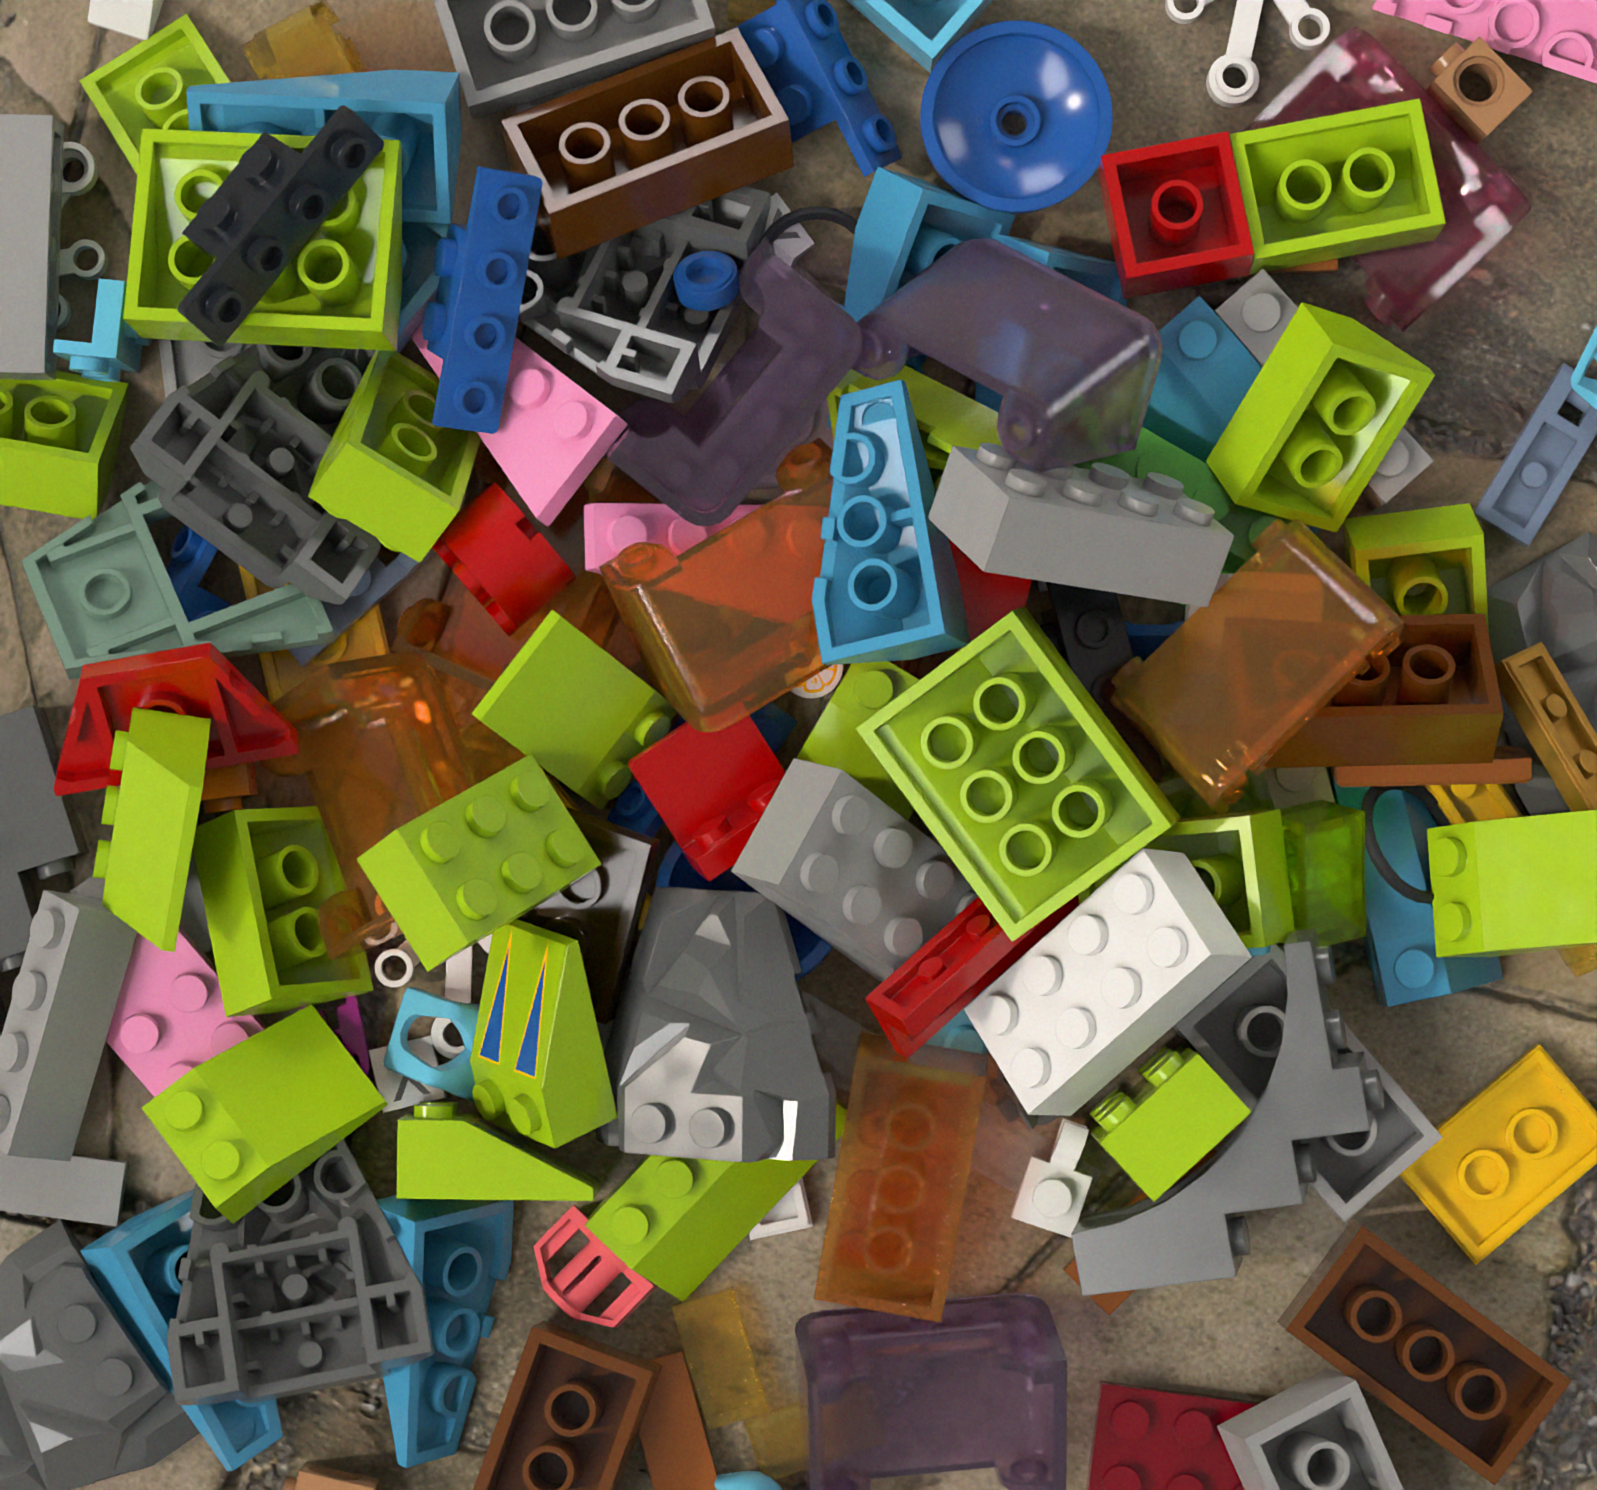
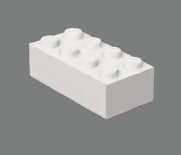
M1142 848L970 1003L964 1011L1028 1115L1071 1116L1250 960L1252 956L1185 853Z

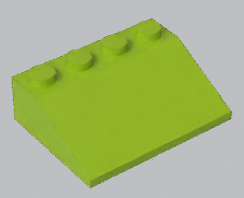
M142 128L123 317L141 338L212 342L183 317L177 309L180 302L215 261L214 258L196 247L182 232L197 215L202 204L211 198L237 166L242 155L254 145L262 134ZM270 134L300 154L315 137ZM382 139L384 141L383 149L226 343L397 351L402 295V144L400 140Z
M1025 606L1011 611L855 728L1012 942L1165 832L1181 818Z

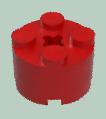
M496 482L486 490L481 491L461 508L432 546L435 552L483 607L492 599L494 600L484 609L508 637L524 626L577 579L548 541L535 529L524 513Z

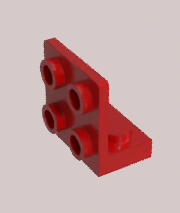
M731 693L628 761L630 771L692 868L709 882L735 865L786 773L740 699Z

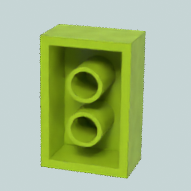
M532 754L397 828L356 859L427 972L559 894L601 865V862Z
M1181 1044L1174 1050L1167 1048L1165 1045L1158 1048L1137 1068L1136 1071L1143 1078L1126 1094L1118 1088L1114 1089L1089 1113L1095 1120L1088 1128L1090 1135L1153 1202L1251 1113L1249 1108L1197 1052Z

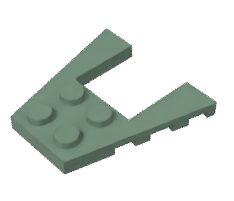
M153 480L146 485H143L140 481L120 495L122 501L93 520L90 515L21 560L24 572L69 680L80 678L82 666L85 664L209 642L228 658L328 644L335 641L334 630L321 600L308 597L292 584L188 622L147 526L173 516L162 507L158 499L160 485Z

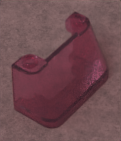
M1353 27L1334 39L1242 132L1420 98L1446 224L1433 241L1351 256L1369 275L1365 280V286L1369 293L1365 298L1368 308L1380 321L1389 326L1395 323L1404 332L1531 211V205L1516 183L1398 60L1366 30L1360 27Z

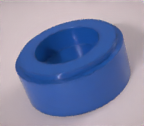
M709 250L693 253L684 258L674 270L673 279L678 300L682 305L692 310L712 311L722 308L732 302L740 290L736 263L729 255L722 252Z

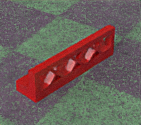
M1078 895L1013 942L978 896L865 997L866 1002L896 1053L906 1059L914 1054L1078 906Z

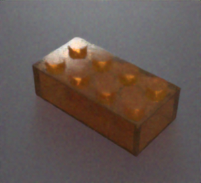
M861 1032L814 1300L936 1322L942 1321L987 1078L988 1055L924 1044L906 1059L896 1053L888 1037Z

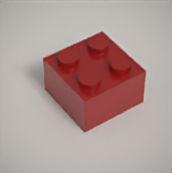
M1228 131L1101 155L1098 180L1123 299L1249 275L1254 258V250Z

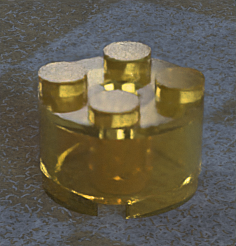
M317 0L255 33L253 35L254 39L243 44L246 57L260 79L264 77L270 80L368 72L350 37L346 39L342 33L335 34L331 25L339 22L340 19L326 0Z

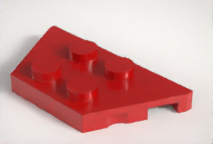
M211 642L85 664L82 666L53 789L56 796L107 788V785L119 786L121 784L123 771L110 769L115 732L116 730L129 732L133 707L211 719L205 770L299 754L300 736L298 731Z

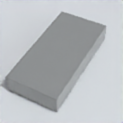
M0 1151V1211L117 1227L121 1222L129 1161L72 1154L71 1161L69 1162L7 1156Z

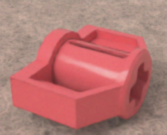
M573 1205L533 1246L541 1278V1286L548 1296L574 1320L619 1328L658 1286L631 1270L585 1226L589 1216L579 1206ZM581 1230L590 1241L552 1279L548 1262ZM621 1272L632 1282L599 1317L583 1313Z

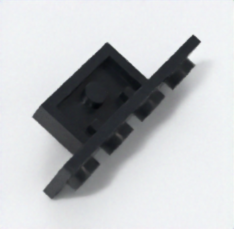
M345 105L340 106L301 154L264 131L254 145L242 155L237 166L211 198L202 204L197 215L182 232L196 247L214 258L215 261L180 302L177 308L178 312L216 345H224L383 149L384 141L353 110Z
M1046 582L1052 608L1041 613L1044 624L1039 625L1153 781L1161 779L1164 771L1117 593Z

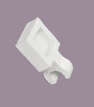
M1062 1118L1049 1160L1030 1154L1010 1214L1011 1218L1072 1238L1071 1233L1078 1222L1092 1180L1091 1174L1075 1169L1088 1136L1089 1129H1087L1086 1125Z

